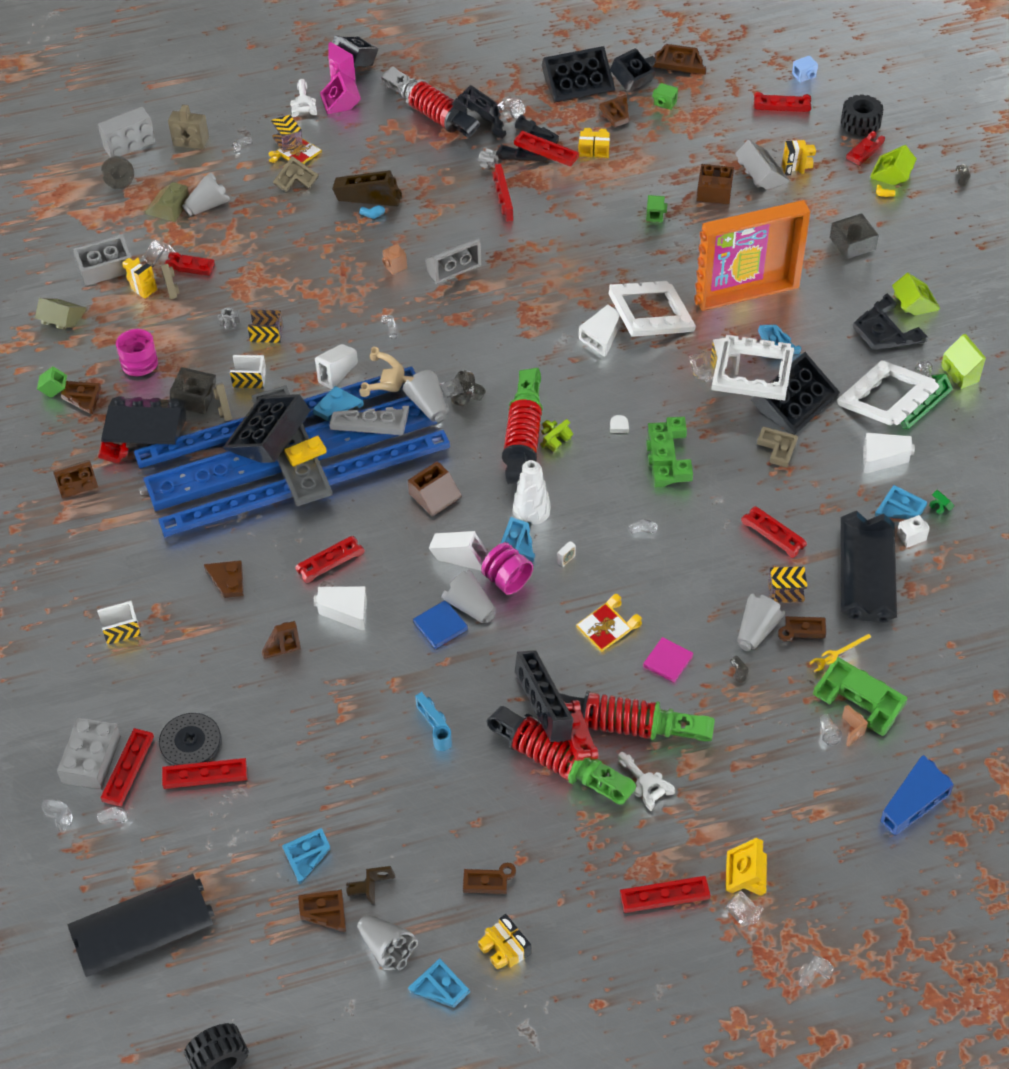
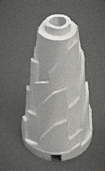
M529 460L523 464L522 473H520V478L517 482L513 513L516 519L536 525L544 522L549 517L551 504L549 494L546 491V483L543 479L542 467L538 462Z

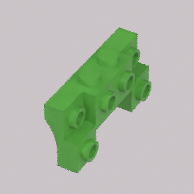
M685 416L667 417L666 422L648 423L649 440H646L647 451H650V454H648V464L652 466L655 488L665 487L676 482L693 481L691 459L676 460L673 438H686L687 436Z
M839 657L829 666L813 691L814 696L829 705L840 694L872 714L867 720V727L883 737L894 724L895 718L904 708L908 697L887 686L883 681L875 679L866 671L856 668Z

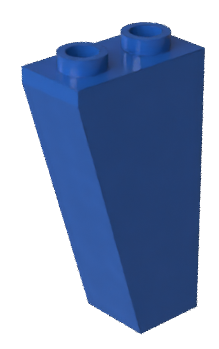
M924 755L921 756L883 810L880 821L896 836L948 797L954 785L949 776L943 774L932 760H929Z

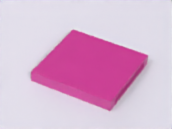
M662 637L643 663V667L674 683L693 657V652Z

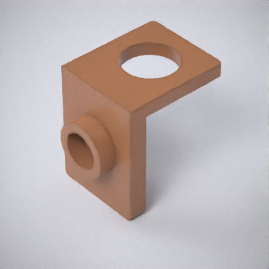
M847 705L844 707L842 718L855 729L848 735L846 745L849 747L865 734L868 722L859 712L854 711Z

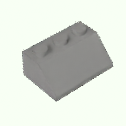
M748 139L735 153L738 157V163L746 168L745 172L754 179L753 183L758 188L763 187L768 190L789 183L790 180L769 152Z
M480 240L469 241L427 258L426 269L436 284L481 266Z

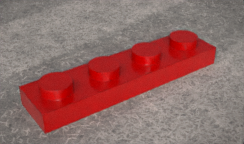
M521 131L514 139L515 146L570 167L579 158V152L524 131Z
M495 164V171L492 172L493 181L497 182L495 183L496 192H499L498 200L499 204H502V215H505L507 222L513 221V206L501 164Z
M133 729L100 797L102 802L122 806L153 741L154 735L152 732Z
M246 758L162 767L163 789L247 780Z
M706 876L620 889L624 913L707 900L711 896Z

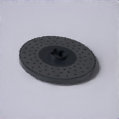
M186 713L173 718L165 725L159 737L161 754L172 765L208 762L216 755L221 744V733L217 723L212 718L200 713Z

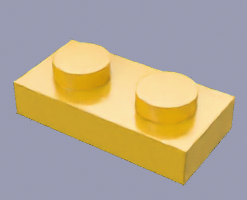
M319 436L284 449L285 455L293 467L327 453L326 447Z

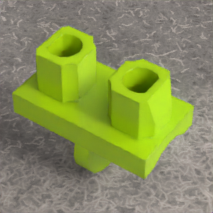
M566 419L556 428L557 422L555 420L553 422L549 420L544 421L541 433L543 435L548 434L543 437V441L539 445L542 448L547 446L553 452L556 451L562 444L557 439L558 436L567 442L574 434L568 427L570 421Z

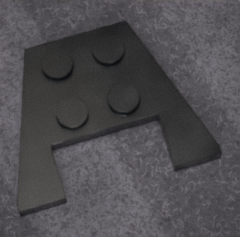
M472 85L452 102L451 105L463 113L467 108L477 112L481 118L492 122L491 131L502 139L506 136V131L502 129L504 126L503 121L499 119L501 114L497 102Z
M520 114L515 122L516 129L527 131V133L556 144L559 142L557 134L545 127L540 128L536 125V122L526 120L522 114ZM502 144L495 154L498 156V159L548 160L544 156L523 148H513Z
M888 293L883 296L881 301H877L872 309L867 310L854 322L853 328L873 350L927 342L928 336L920 327L903 333L885 314V312L896 308L897 305L896 301Z

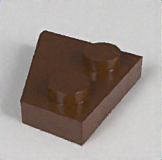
M627 95L599 104L600 111L614 128L629 123Z
M66 381L65 389L61 391V397L63 400L89 414H93L101 391L100 383Z
M241 560L204 564L206 573L210 575L213 583L219 588L224 598L244 596Z
M284 622L274 627L262 650L264 659L301 649L296 622Z
M342 889L298 895L299 912L302 920L346 932Z

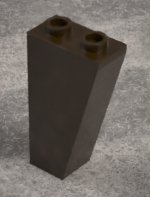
M391 170L336 177L332 188L337 200L343 202L396 207L399 206L400 199H402V191L398 188L396 178L393 177Z

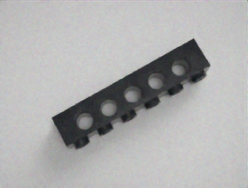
M537 651L517 652L514 672L550 742L571 740L574 719Z

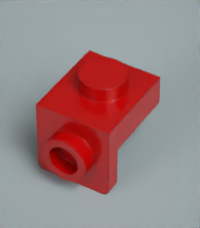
M101 442L98 458L119 464L122 458L127 456L128 448L126 443L119 445L113 442Z

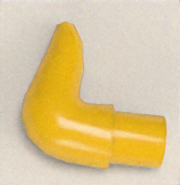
M878 184L876 194L880 197H894L895 190L882 189V186Z

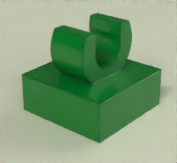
M939 490L932 494L936 500H932L929 504L932 509L936 505H940L936 511L939 515L944 512L945 508L951 511L955 506Z

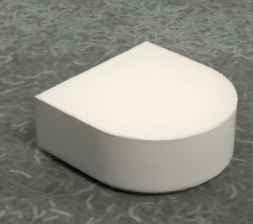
M622 415L612 417L610 420V433H629L628 419Z

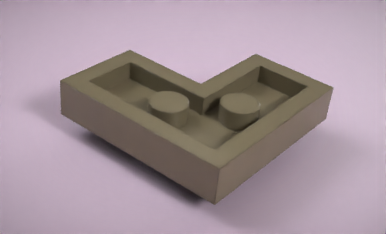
M292 156L274 179L273 184L287 193L294 182L298 181L310 190L318 179L319 174Z
M168 264L161 265L169 298H177L176 294H179L177 283L174 284L172 277H175L173 267H169Z
M215 384L216 388L213 389L215 399L219 400L221 407H218L220 418L224 417L225 421L232 420L224 384Z
M762 427L757 445L773 449L769 463L788 468L798 436Z

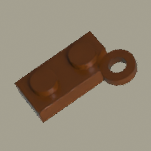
M785 616V626L778 630V637L782 641H790L793 637L826 638V618ZM788 632L790 635L784 636L782 633Z
M507 862L503 863L499 870L464 869L463 893L507 894V880L515 877L516 867L512 863ZM504 869H511V873L505 874L503 872Z

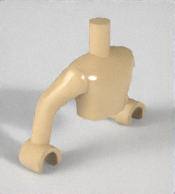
M372 347L370 359L372 361L385 360L393 368L383 369L380 383L370 385L366 382L362 383L360 395L367 397L372 390L398 392L403 383L407 380L411 382L414 377L405 376L404 367L394 357L380 352L378 347Z

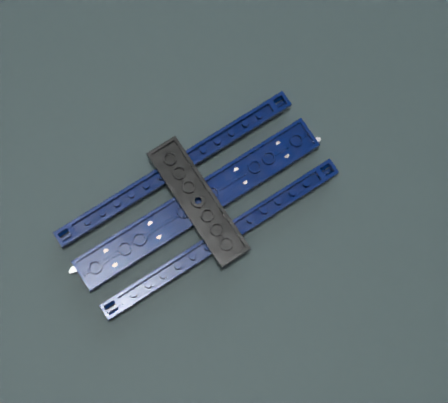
M412 366L404 368L405 376L413 377L416 374ZM381 376L340 388L361 400L389 393L386 390H372L367 397L360 395L362 383L366 382L369 385L380 383ZM284 385L251 396L255 404L260 396L290 395L287 386ZM329 392L303 399L311 410L307 417L315 415L313 408ZM408 396L368 408L375 409V411H384L387 407H393V410L402 409V406H409L404 434L438 424L436 421H431ZM245 417L178 437L175 445L154 444L135 450L134 454L138 467L141 469L225 443ZM330 421L304 428L302 423L275 462L260 463L228 451L143 477L145 486L141 487L139 491L141 495L150 496L152 506L156 512L281 472L283 473L284 480L159 518L158 521L165 538L293 497L296 506H300L332 496L330 485L450 448V442L444 430L322 467L319 462L320 460L400 435L330 429ZM319 436L326 447L327 453L293 467L286 457L284 449ZM443 440V442L434 445L435 442ZM148 456H152V457H150V458L141 460L142 458H145V457H148ZM173 524H177V526L170 527V528H167V529L165 528V527H167V526H170V525H173Z

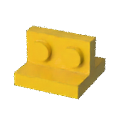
M755 838L727 851L726 891L734 893L745 888L760 896L765 894L767 854L763 852V840Z

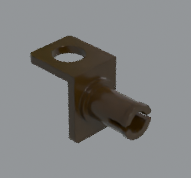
M391 866L366 869L365 881L346 883L347 895L349 897L366 894L371 905L375 904V881L394 879L395 873ZM379 872H386V873H388V874H386V875H379V874H377V873H379Z

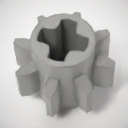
M486 148V151L482 150L478 157V161L481 163L480 166L489 170L491 167L494 168L495 164L498 163V156L495 155L496 151Z
M231 307L222 309L221 313L218 314L220 326L224 325L226 329L235 328L236 324L240 323L238 310L234 311Z

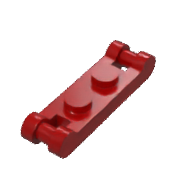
M757 92L754 94V108L756 110L809 112L812 109L811 96L809 94L803 96L763 95V93Z
M757 506L751 508L750 513L745 514L741 518L745 526L755 529L785 550L791 558L796 557L799 550H803L807 546V542L802 537Z
M350 536L296 565L295 569L298 574H302V579L305 583H311L315 577L355 556L363 555L365 549L362 545H358V540L355 536Z
M574 700L571 703H565L568 710L572 712L571 715L574 719L571 740H568L575 760L583 761L584 758H589L590 760L598 759V749L594 746L583 718L580 702Z

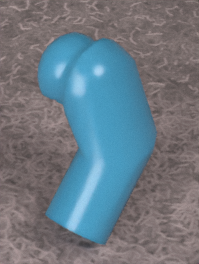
M381 205L371 209L362 206L359 214L376 219L385 213V208Z

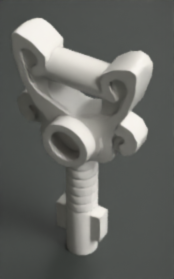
M300 79L299 83H297L300 96L291 101L292 117L298 116L299 113L307 112L317 115L316 99L306 96L307 82L304 79Z
M621 752L617 756L620 760L619 764L624 769L627 767L638 779L636 781L635 795L643 797V801L650 811L654 808L655 801L664 794H675L674 786L662 780L661 773L656 772L653 775V773L648 772L644 774L633 763L634 759L629 754L626 755L624 752ZM654 787H659L658 789H656V790H655L654 792H652L651 794L648 793L649 791L652 790V788H654Z

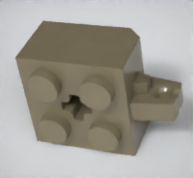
M182 104L180 110L172 111L168 119L173 146L204 149L209 139L206 116L204 114L191 113L189 105Z

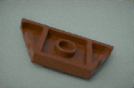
M665 44L654 55L656 59L654 68L706 75V66L703 65V59L695 47Z

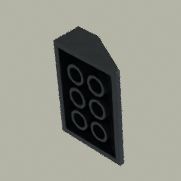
M604 46L543 58L541 66L554 103L616 90Z
M804 352L792 361L785 401L757 396L752 397L750 400L763 415L795 435L840 394V391L808 354ZM779 374L769 383L771 384L774 382H778L780 378L778 377Z
M300 394L260 396L223 448L226 451L260 463L275 462L283 449L288 445L290 439L296 434L302 422L306 420L311 410Z
M122 396L112 398L108 406L101 442L175 445L186 422L185 400L177 398L169 400L160 398L143 399L141 397L124 398Z

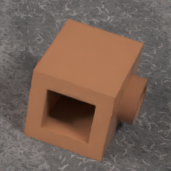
M398 244L383 250L382 262L392 275L407 269L406 253Z

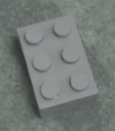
M143 107L98 123L103 147L111 159L156 142L151 117Z
M123 235L73 249L85 286L127 274L122 263L128 258L132 259Z
M76 718L57 769L63 784L102 790L121 737L117 724Z

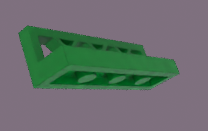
M946 374L928 376L935 379L939 388L901 422L903 429H909L953 390Z

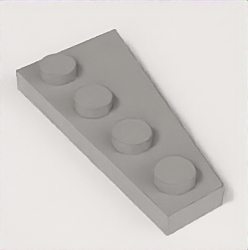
M402 406V409L393 410V407H387L384 411L367 409L364 412H358V410L333 412L330 429L403 435L409 414V406Z

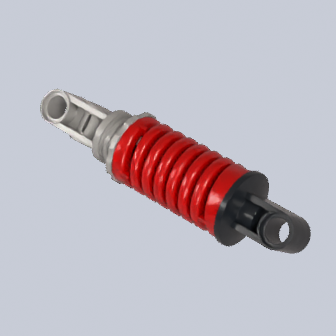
M393 66L381 77V80L387 87L394 89L406 99L408 106L438 123L448 132L453 133L458 130L464 136L470 138L480 128V123L477 119L467 114V109L463 113L451 105L454 99L437 90L425 80L410 78Z

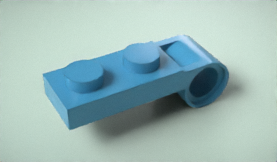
M423 692L415 695L416 707L434 728V747L439 751H446L452 746L451 729L445 723L446 718L444 714L435 709L432 699L426 697Z

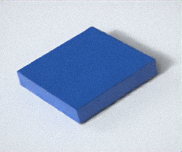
M442 601L413 618V623L435 649L468 630L467 624L446 601Z

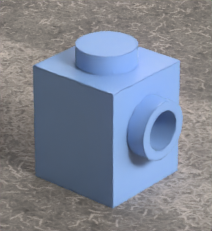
M810 55L793 61L792 74L800 83L816 77L818 64Z

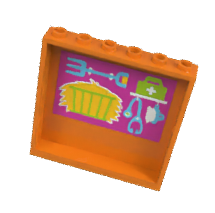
M800 200L702 223V231H700L701 244H699L700 257L697 259L699 268L696 271L698 280L695 283L696 295H694L695 303L699 305L701 311L799 288L810 219V210L805 201Z

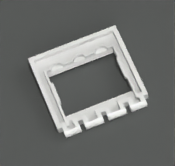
M656 281L655 283L641 282L639 284L626 283L624 286L623 284L610 285L608 294L632 337L695 331L696 325L673 285L667 281ZM665 293L669 301L668 303L676 316L635 319L623 296Z
M726 335V338L721 339L712 390L785 401L794 348H791L790 343L778 342L777 346L775 341L760 339V343H756L757 339L742 337V340H739V336ZM729 352L782 359L778 376L780 377L779 381L770 384L760 379L749 381L746 377L730 378L724 374L727 368Z
M881 360L839 397L837 403L838 406L890 426L892 424L898 425L922 404L929 395L933 394L939 388V385L933 378ZM889 376L916 385L888 411L859 401V399L868 396L872 388L878 387L883 378H888Z

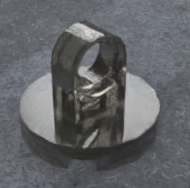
M122 156L108 158L101 167L104 182L113 189L126 188L134 179L132 164Z
M464 370L459 371L452 382L454 393L451 392L450 396L453 404L465 406L470 399L481 400L486 390L481 385L475 383V377L471 371Z

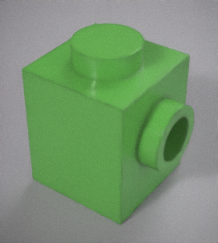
M660 83L658 88H655L653 91L654 105L672 110L678 99V88Z
M648 195L646 221L663 222V214L667 213L668 203H664L665 196Z
M52 366L39 376L37 390L52 398L65 389L67 375Z

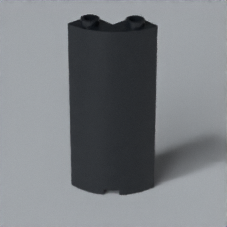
M856 510L841 517V612L853 620L885 623L897 618L895 523L885 514L867 520Z
M192 873L67 924L85 976L88 977L213 925L211 917L215 915L211 905L205 904L201 894L204 888L200 878L195 879Z

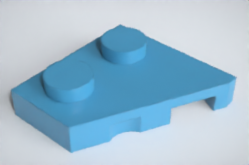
M776 324L759 326L758 332L762 340L775 341L777 346L778 342L790 343L791 348H794L793 354L801 353L802 348L799 345H793L790 342L791 338L783 333L782 329Z
M335 386L313 408V413L330 421L333 412L349 411V409L356 406L361 408L364 406L363 400Z
M893 485L876 510L875 516L885 514L889 518L910 519L922 514L927 506V501Z
M510 517L501 543H509L519 554L524 555L531 562L534 561L535 553H533L532 549L533 543L532 537L529 534V523Z
M322 828L282 845L299 884L307 878L331 849Z
M440 958L408 987L409 991L413 994L453 1008L470 993V990Z

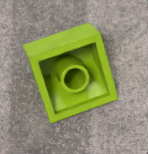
M903 145L879 156L870 178L891 185L904 183L909 179L917 158L906 145Z
M909 272L892 285L895 291L894 295L901 301L902 304L900 306L906 313L909 312L916 316L941 309L928 285Z
M963 334L944 352L941 366L951 376L953 382L960 389H963L980 381L986 357L970 338Z

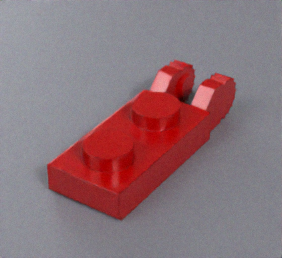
M872 131L867 138L863 139L847 153L846 159L860 166L884 143L885 136L881 135L877 138L876 142H873L877 132Z
M178 252L169 253V260H166L164 265L168 264L169 267H173V270L205 276H210L215 265L214 259L180 255Z

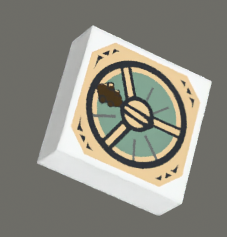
M568 542L557 552V564L562 568L575 557L576 545L573 542Z

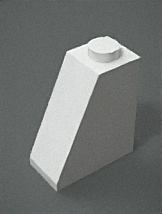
M606 305L579 326V339L604 357L608 354L620 327L621 316L618 310L610 305Z
M341 344L317 356L315 363L318 383L330 389L337 386L358 363L357 351L352 347Z
M866 433L864 442V473L868 474L909 463L910 456L914 455L915 444H912V436Z
M475 531L435 533L429 547L438 561L480 571L484 559L489 554Z
M318 587V595H314V606H318L320 615L359 630H365L367 602L365 587Z

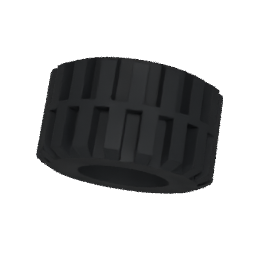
M860 94L849 97L843 104L841 115L842 127L845 128V131L857 136H868L872 131L877 132L881 127L884 111L883 104L876 100L875 97H870V95Z
M224 1023L199 1033L187 1044L184 1053L191 1069H237L248 1057L249 1050L237 1025Z

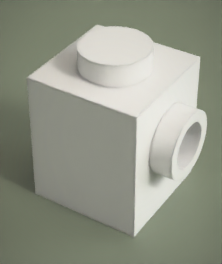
M918 515L899 522L897 535L905 547L908 548L927 540L929 525Z

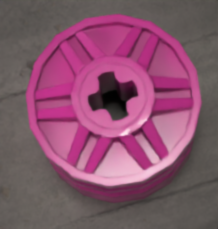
M131 329L118 336L116 348L124 373L130 376H144L156 369L158 357L153 336L150 332L144 329Z
M506 542L493 548L481 566V573L507 595L516 593L521 589L533 572L532 562L524 555L519 554L515 548Z

